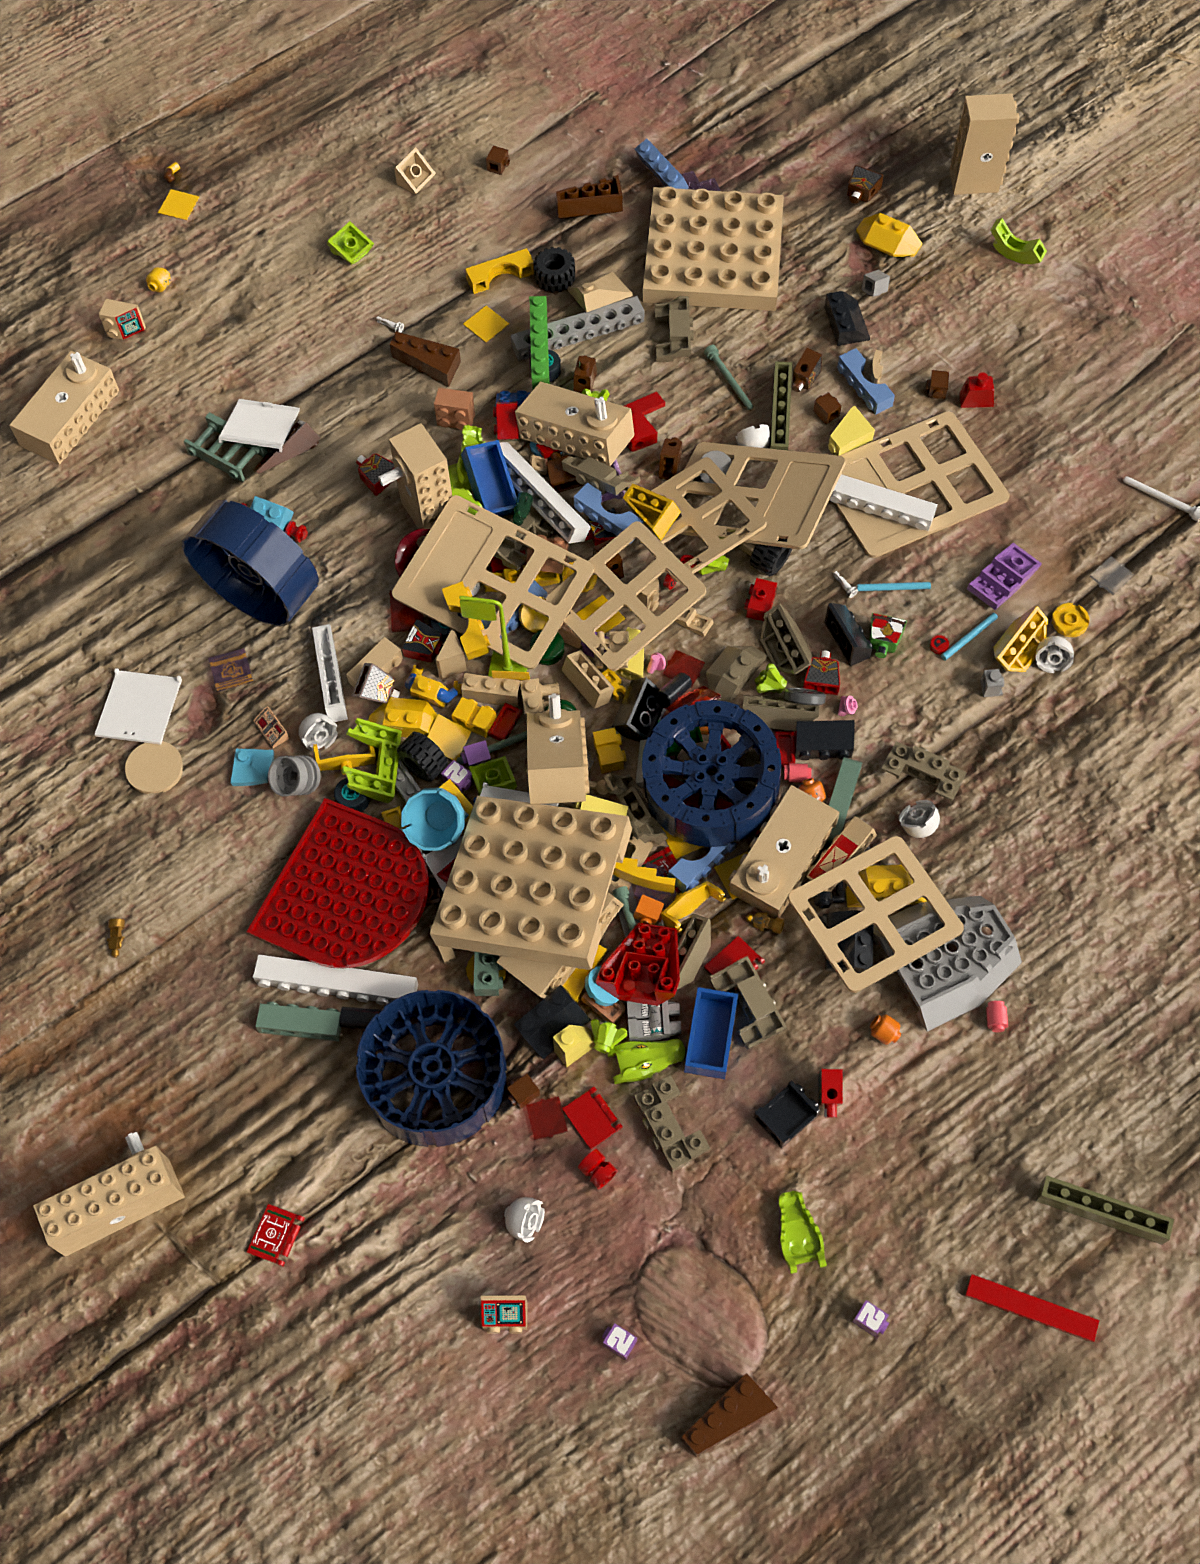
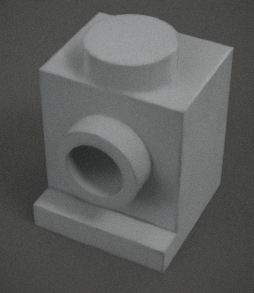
M999 669L984 670L980 680L983 697L1002 696L1004 677Z

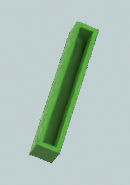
M529 296L532 391L540 381L550 384L546 296Z

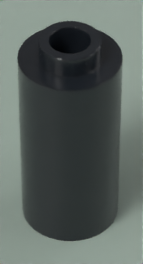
M678 673L655 694L657 703L664 708H668L691 688V678L685 673Z
M342 1007L340 1027L366 1029L374 1016L382 1010Z

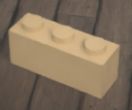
M384 637L346 674L349 684L355 688L364 663H373L389 674L403 659L401 649Z
M582 650L567 655L562 672L595 709L609 703L614 687Z
M465 673L461 691L462 697L473 699L476 702L497 705L507 703L518 707L521 685L520 680L492 678L491 676Z

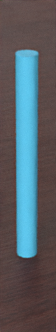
M931 582L857 584L858 591L931 589Z
M992 613L946 650L941 655V658L945 661L998 619L997 614Z

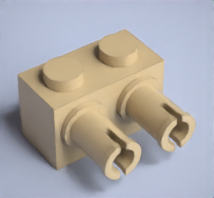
M539 678L520 681L526 724L527 713L544 712V708L549 701L542 700L543 696L552 695V693L560 694L558 683L541 685V683L539 684Z

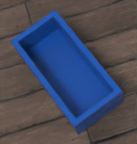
M499 440L465 447L461 457L475 501H478L484 509L500 517L515 514L520 505Z
M697 988L684 1073L725 1079L738 994Z

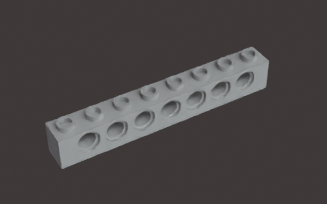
M635 296L590 312H583L548 323V349H560L600 335H606L613 331L622 330L629 326L638 325L644 322V309L638 297ZM530 329L511 335V345L518 361L531 357Z

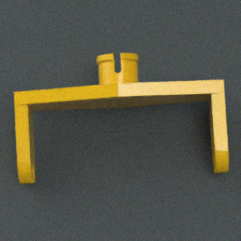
M313 744L314 759L320 771L341 770L343 766L355 768L375 764L376 760L374 747L368 745L370 754L343 755L320 760L317 744Z
M709 881L684 893H679L675 897V901L661 913L664 925L670 928H677V933L682 931L679 919L691 914L710 896L720 902L725 901L726 897H723L725 893Z

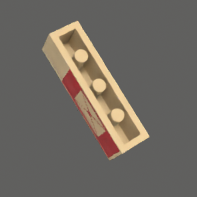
M856 816L845 824L842 833L833 839L832 845L828 850L822 852L820 860L809 868L806 876L809 882L862 854L877 836L874 828ZM836 885L824 890L823 892H832Z

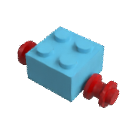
M257 496L254 497L251 509L263 515L268 522H273L289 537H295L296 542L300 543L306 539L308 535L306 526L300 525L297 527L296 522L291 521L294 514L293 511Z

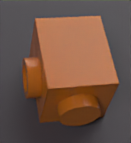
M642 894L633 917L639 920L640 923L655 925L657 921L661 922L662 920L661 913L663 912L664 903Z

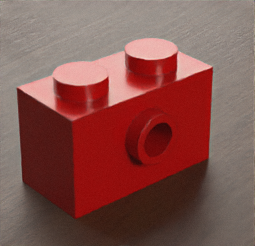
M518 401L497 402L496 406L493 407V417H497V424H494V435H497V439H519V429L515 411L518 409Z
M756 578L755 584H751L749 589L751 597L746 599L744 610H747V618L759 621L765 620L764 613L772 609L777 582Z

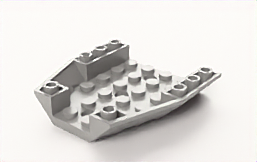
M982 896L946 900L964 925L962 934L918 958L917 960L921 962L922 968L915 969L909 963L897 970L898 975L919 1009L917 1016L927 1032L979 1007L1022 963L1014 935L996 906ZM928 902L918 903L888 917L907 945H912L944 927V924ZM874 925L873 941L875 945L881 944L889 958L894 955V952ZM982 927H988V928H990L991 931H992V934H991V935H985V934H983L981 928H982ZM949 943L956 945L957 951L950 952L946 945Z

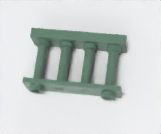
M209 412L205 416L208 428L194 443L187 439L184 440L186 451L191 456H196L226 472L231 478H237L243 482L245 480L242 472L244 466L254 455L258 454L264 457L268 453L267 448L235 442L226 454L220 458L215 453L225 441L223 440L221 444L218 438L208 451L205 450L201 445L213 432L221 434L227 421ZM240 447L249 449L236 466L228 462Z

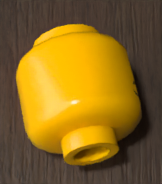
M162 267L153 268L146 276L148 288L153 292H163L171 283L169 272Z

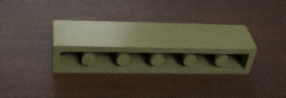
M775 361L770 449L788 451L792 362Z
M1046 1176L1041 1181L1036 1200L1045 1205L1161 1245L1169 1241L1174 1223L1173 1218L1050 1176Z

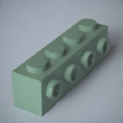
M474 952L475 996H499V989H503V977H500V970H503V967L497 963L499 955Z

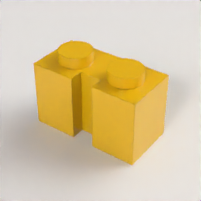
M462 697L452 713L453 722L487 738L488 731L496 719V711L489 706H477L478 703L475 700Z
M615 727L593 732V743L601 773L624 769V762L627 761L626 754L619 747V745H622L620 734H616Z

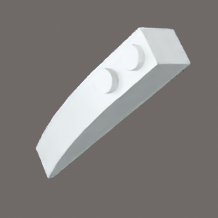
M331 625L313 627L327 716L334 722L348 720Z

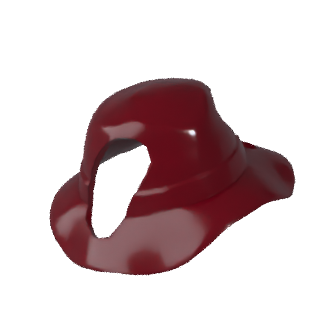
M430 529L414 530L405 535L399 542L394 562L399 577L402 576L419 549L416 543L417 539L422 536L426 537Z

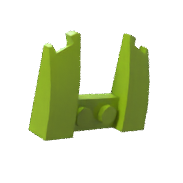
M357 718L355 720L357 726L354 729L349 728L346 735L379 749L376 775L343 766L341 771L347 776L348 788L372 799L389 804L395 795L399 760L397 748L400 746L402 731Z

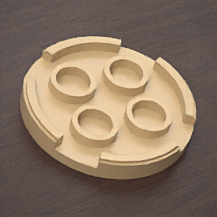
M162 741L161 745L152 743L141 744L131 752L125 765V774L129 783L134 789L144 794L170 790L178 783L183 773V760L179 751L173 745Z

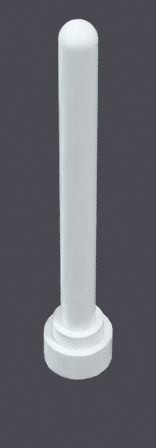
M1128 476L1123 478L1124 483L1189 513V516L1192 517L1191 519L1197 522L1200 520V506L1191 507Z

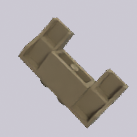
M679 296L670 302L655 304V321H669V342L656 344V362L673 361V357H691L693 330H690V327H693V317H690L689 296Z
M568 456L562 461L563 470L576 476L578 483L584 486L589 483L601 491L603 495L609 492L616 496L623 490L627 491L632 483L635 485L640 483L639 476H630L628 471L617 476L616 469L591 457L584 459Z
M526 503L509 520L535 535H545L547 538L556 531L529 503ZM518 531L515 535L522 540L526 537V535ZM506 537L494 557L501 559L504 566L518 571L526 563L527 555L520 552L525 545Z
M897 741L881 769V772L886 771L893 774L897 779H899L903 771L910 776L937 787L935 796L940 795L947 798L951 803L967 773L949 765L950 761L942 755H935L923 747L914 746V748H911Z
M611 773L605 775L607 790L611 794H616L622 805L628 806L627 815L631 819L630 823L633 827L631 832L637 840L641 839L644 843L653 840L658 845L668 839L661 825L653 817L648 803L633 777L630 775L616 776Z
M748 956L709 977L715 990L724 992L732 990L738 994L737 1000L750 1022V1025L738 1031L747 1050L765 1042L787 1028L776 1009L774 998L769 996L764 980L759 978Z
M669 1075L653 1083L652 1087L634 1095V1100L644 1118L642 1123L647 1131L650 1130L653 1135L651 1140L655 1148H660L671 1171L674 1172L698 1156L708 1152L710 1147L701 1130L687 1137L684 1136L667 1104L668 1101L680 1095L677 1085L672 1076Z

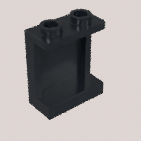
M792 1080L763 1108L760 1107L756 1110L753 1117L781 1148L814 1121L820 1113L818 1103L812 1098L809 1099L804 1094L805 1090L798 1083L795 1084Z

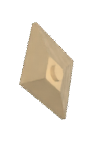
M613 272L567 288L568 292L586 312L633 296L632 292Z

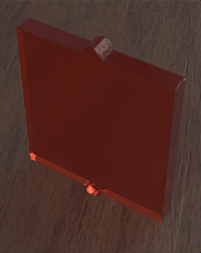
M676 650L671 660H668L663 676L673 679L678 673H685L691 678L692 688L697 678L701 676L700 673L705 662Z
M559 1096L546 1100L542 1098L538 1102L526 1105L534 1140L546 1137L553 1138L554 1135L568 1132Z

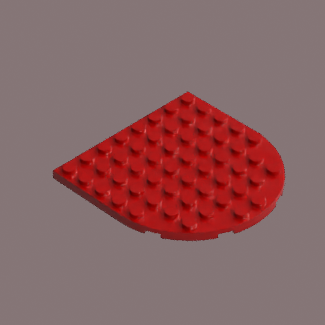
M324 798L249 926L247 933L324 967L343 969L372 963L396 949L410 935L420 920L427 902L429 889L428 870L419 848L410 843L404 832L396 826Z

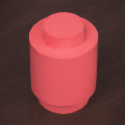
M789 763V765H784V780H788V782L802 783L803 780L811 778V768H808V764Z
M1003 1001L988 1002V1007L986 1008L987 1027L992 1029V1032L1005 1031V1028L1008 1027L1007 1007Z

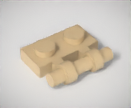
M628 631L610 632L609 639L604 638V632H597V636L613 653H617L629 642ZM601 645L597 650L603 655L604 648ZM594 654L596 668H603V663ZM628 662L625 663L620 669L628 668Z

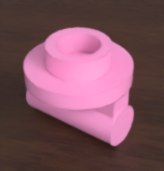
M658 652L653 653L650 657L647 672L652 674L655 670H663L666 666L664 656Z
M842 696L838 715L854 714L857 709V701L852 696Z

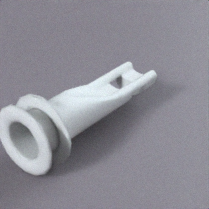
M379 316L377 317V322L394 329L395 332L401 333L404 329L403 323H395L382 319Z
M837 571L834 572V577L841 583L847 592L846 595H849V598L855 596L858 589L852 587L842 576H839Z

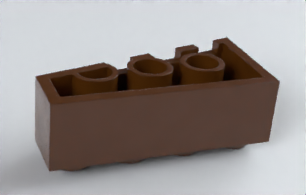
M615 175L610 180H606V178L600 179L599 183L595 184L585 183L580 188L574 186L556 191L558 218L623 212V195L619 176Z
M397 331L390 342L392 358L409 367H415L418 372L430 375L433 380H439L449 388L461 363L459 348Z
M746 1373L681 1437V1440L697 1457L775 1412L778 1407Z

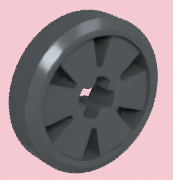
M787 688L784 691V699L797 704L823 705L826 700V694L813 689Z

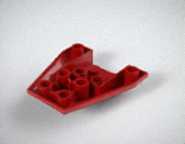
M638 923L602 964L596 984L612 996L623 1001L658 1006L674 997L680 982L677 928Z

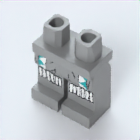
M667 1000L658 1006L627 1001L630 1041L670 1040V1036L681 1034V1021L669 1022V1016L680 1015L678 1002H668Z

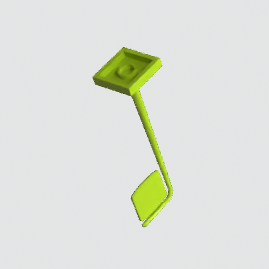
M460 596L461 614L466 618L496 621L495 604L499 607L503 656L493 651L488 676L492 677V670L527 672V668L510 659L502 604L492 599Z

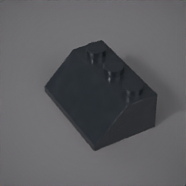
M844 291L827 293L824 308L837 346L869 341L870 336L857 299Z
M829 603L824 623L849 665L853 666L869 659L873 649L872 644L869 640H866L862 627L858 626L855 622L852 611H849L846 605Z
M647 677L631 680L611 727H615V730L623 737L637 742L651 737L652 730L658 724V720H662L667 709L660 706L655 699V694L660 688Z
M797 721L794 733L795 759L809 760L819 758L820 760H828L829 758H838L843 760L844 757L852 758L855 721Z
M862 911L828 912L827 929L842 923ZM870 925L837 943L856 973H862L873 966L874 925ZM825 956V970L836 972ZM843 961L837 963L843 973L848 970Z
M560 985L514 1025L536 1052L545 1059L554 1051L553 1036L569 1025L584 1026L591 1019L569 991Z

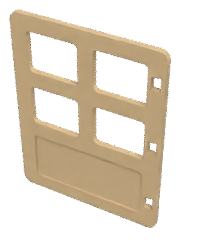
M944 412L839 455L844 457L846 461L841 475L905 494L928 483H933L951 508V511L933 518L929 531L920 530L891 519H885L875 514H869L840 503L834 504L866 554L871 558H876L1004 504L1009 500L1010 494L955 414ZM936 422V426L931 428L928 426V424ZM947 427L965 454L938 464L920 437ZM889 441L890 445L882 447V443ZM907 444L925 471L897 481L879 454L899 445ZM974 466L992 491V494L966 504L962 501L946 476L966 467Z
M702 442L696 446L685 469L699 461L704 454L710 451L718 450L724 452L730 458H734L726 476L735 486L749 460L777 463L764 489L736 486L748 500L758 501L755 508L767 522L765 529L744 542L792 549H804L808 546L846 465L845 458L836 455ZM693 479L677 489L683 497L687 493L715 497L722 492L714 483L696 482ZM725 505L703 519L720 539L729 536L727 532H735L740 529L716 525ZM688 528L682 533H680L683 535L698 536L692 528ZM745 531L742 534L738 535L739 538L747 534L748 532ZM779 538L787 539V542H781L778 540Z
M455 495L445 505L392 590V595L395 600L462 635L466 632L469 621L459 617V612H450L442 592L443 588L463 581L465 587L469 586L471 592L477 583H482L506 595V599L502 604L505 626L520 604L548 617L549 620L530 651L526 652L508 642L510 659L527 669H534L539 664L593 574L594 567L591 562ZM469 507L478 511L475 516L467 512ZM517 531L526 535L524 540L515 536ZM506 537L534 550L533 555L515 583H510L486 570ZM566 556L575 560L573 565L564 561ZM547 559H552L577 572L557 605H553L528 592ZM498 610L496 614L497 620L492 621L487 629L481 631L483 636L487 635L490 646L487 647L503 656Z

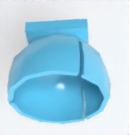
M424 788L408 799L401 812V827L409 824L408 827L402 830L409 842L420 849L442 851L458 841L465 827V819L469 815L465 812L458 798L443 788Z

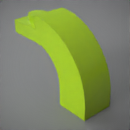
M1003 218L997 219L990 230L995 238L993 243L995 249L1007 259L1017 263H1041L1047 252L1040 238L1025 241L1015 237L1010 232Z

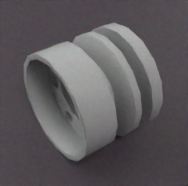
M307 755L278 757L272 762L268 771V782L271 789L282 797L309 795L319 786L321 778L317 762Z

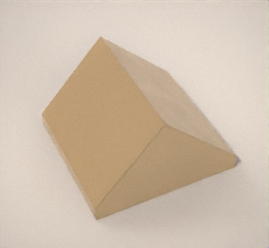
M416 147L394 168L397 185L413 194H416L436 174Z
M453 630L450 631L436 659L440 679L467 671L464 651Z

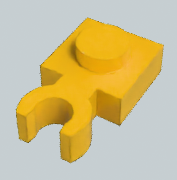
M607 669L602 674L614 687L613 698L618 701L619 695L617 693L622 692L625 695L627 690L624 686L620 685L622 680L614 671Z

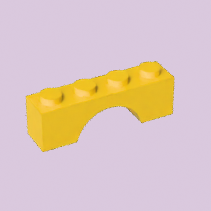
M527 248L465 269L466 279L473 294L488 290L491 280L500 274H513L519 279L534 274L533 259Z
M463 581L442 589L450 612L461 613L460 596L472 597L469 586L465 587ZM468 618V628L460 637L468 660L490 653L487 647L490 646L487 635L483 636L481 630L484 629L482 621Z

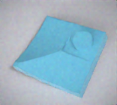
M236 749L231 777L232 786H251L268 783V771L274 761V750Z

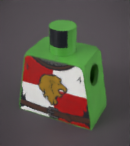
M872 613L869 641L873 649H876V657L885 658L887 652L895 653L904 633L907 620Z

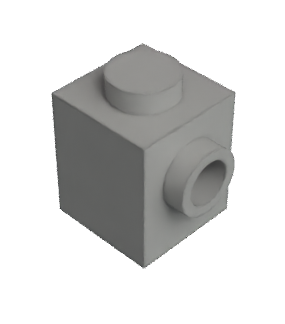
M880 270L865 274L862 291L873 297L888 292L890 276Z

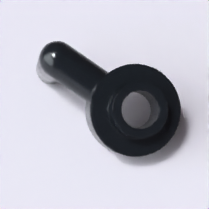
M843 881L836 885L837 895H833L831 892H821L813 896L814 905L825 909L829 908L833 903H844L846 899Z

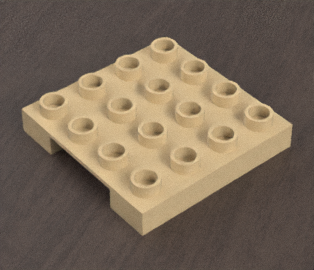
M654 187L643 283V302L661 304L670 302L679 296H689V305L776 311L784 195Z
M477 796L430 931L435 945L591 970L602 935L598 923L616 862H623L632 831L629 816L542 804L530 805L528 802Z

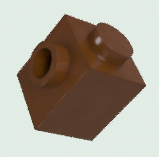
M493 146L486 158L487 171L502 175L505 168L510 164L508 150Z
M932 370L930 380L927 379L926 390H929L928 397L936 399L946 398L949 372Z
M828 392L816 398L813 411L827 425L840 416L842 405L838 402L837 398Z
M528 1074L520 1079L515 1078L509 1083L507 1088L509 1102L513 1106L517 1105L520 1110L540 1096L539 1088Z

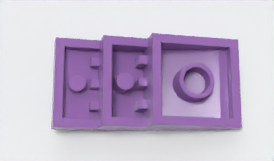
M1012 543L998 554L992 563L981 571L976 579L969 583L967 590L996 610L1038 570L1042 563L1015 543Z

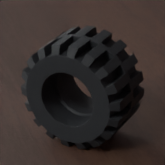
M550 247V249L545 248L544 251L538 252V255L535 256L533 261L534 280L539 285V288L555 293V291L562 292L563 289L567 290L568 286H572L575 281V259L570 252L567 253V250H562L561 247Z
M779 538L778 541L787 542V539ZM756 544L751 555L750 565L769 577L773 576L785 564L792 548Z
M412 732L397 748L398 756L403 764L414 775L427 782H432L448 765L442 750L430 738L419 732Z

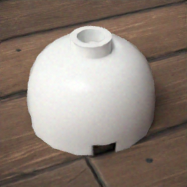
M762 424L757 429L751 426L737 433L738 436H735L738 446L768 448L771 443L769 426Z
M1050 636L1039 643L1036 649V661L1038 667L1043 671L1054 673V670H1061V672H1064L1073 664V647L1065 638Z
M310 714L299 726V737L304 746L310 751H313V744H317L318 749L323 746L326 749L334 743L338 735L336 731L337 724L326 714Z
M919 800L916 801L917 805L905 807L899 816V821L908 835L915 838H925L933 834L938 828L940 816L932 801Z
M521 1197L506 1208L504 1214L505 1224L508 1232L513 1237L524 1242H530L534 1239L532 1237L534 1231L539 1232L544 1220L545 1211L544 1208H541L542 1201L530 1197Z

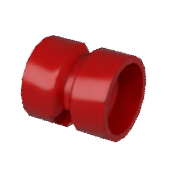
M598 1148L590 1152L578 1165V1169L585 1176L591 1177L590 1182L598 1190L610 1182L618 1172L611 1162H605V1156Z

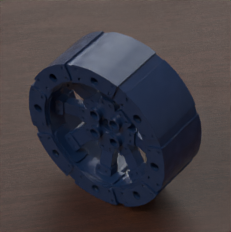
M227 500L215 501L182 540V550L186 559L204 582L237 609L265 624L278 627L287 625L318 587L319 578L317 571L310 559L304 556L303 550L273 522H268L263 515L234 501L227 502Z
M705 700L695 702V704L690 706L684 705L666 715L654 727L651 737H648L643 750L642 774L648 807L662 828L674 837H679L689 844L704 847H720L748 838L757 832L765 821L767 822L770 818V812L777 804L779 797L781 754L780 749L777 748L774 734L760 717L748 709L740 708V705L734 703ZM699 726L700 728L708 727L709 742L707 743L706 750L696 745L690 737L689 731ZM724 728L736 730L741 735L739 741L730 749L721 751V734H723ZM675 742L687 753L689 760H684V762L670 760V757H666L667 748H670ZM752 749H755L757 755L760 756V764H755L752 767H740V765L736 764L738 759ZM709 771L716 772V774L712 776L708 775L707 773ZM663 774L679 775L687 778V780L676 789H669L666 782L663 781ZM753 781L757 782V786L747 796L736 789L734 783ZM699 793L702 795V806L699 809L690 807L683 801L692 794ZM722 795L733 806L724 810H715L714 801L718 796ZM703 816H709V821L704 822Z
M422 990L395 999L370 1021L358 1046L357 1079L372 1114L379 1123L383 1124L385 1130L407 1143L428 1147V1145L440 1147L463 1141L482 1129L481 1126L486 1121H490L503 1099L507 1083V1065L500 1034L490 1016L484 1013L475 1002L460 994L445 990ZM462 1017L464 1020H461L460 1024L457 1023V1019ZM412 1018H417L418 1022L415 1024H411L410 1020ZM441 1025L445 1026V1030L436 1043H431L425 1033V1027ZM461 1032L469 1037L471 1036L476 1043L471 1048L462 1051H452V1044ZM411 1033L416 1041L415 1051L407 1052L398 1049L395 1046L398 1041ZM495 1049L497 1052L491 1055L489 1050ZM383 1050V1054L378 1053L376 1056V1051ZM485 1061L487 1073H485L484 1081L464 1075L459 1069L468 1063ZM386 1062H395L407 1069L402 1075L390 1081H384L382 1076ZM450 1063L451 1067L446 1069L444 1065ZM430 1065L438 1066L434 1072H430L427 1069ZM418 1074L424 1075L421 1080L416 1079ZM449 1087H459L471 1093L475 1097L471 1103L472 1105L459 1113L453 1105ZM406 1088H414V1096L405 1113L401 1112L398 1108L395 1109L390 1099L396 1093ZM434 1094L442 1108L443 1120L429 1123L428 1121L421 1120L422 1111L426 1101ZM379 1095L380 1100L374 1102L373 1098Z

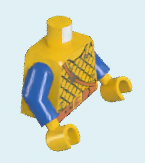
M413 665L412 671L405 682V687L410 690L411 697L426 700L430 704L443 709L446 703L450 702L458 694H462V684H458L459 681H454L453 688L449 690L442 683L422 676L424 669H417L416 665Z

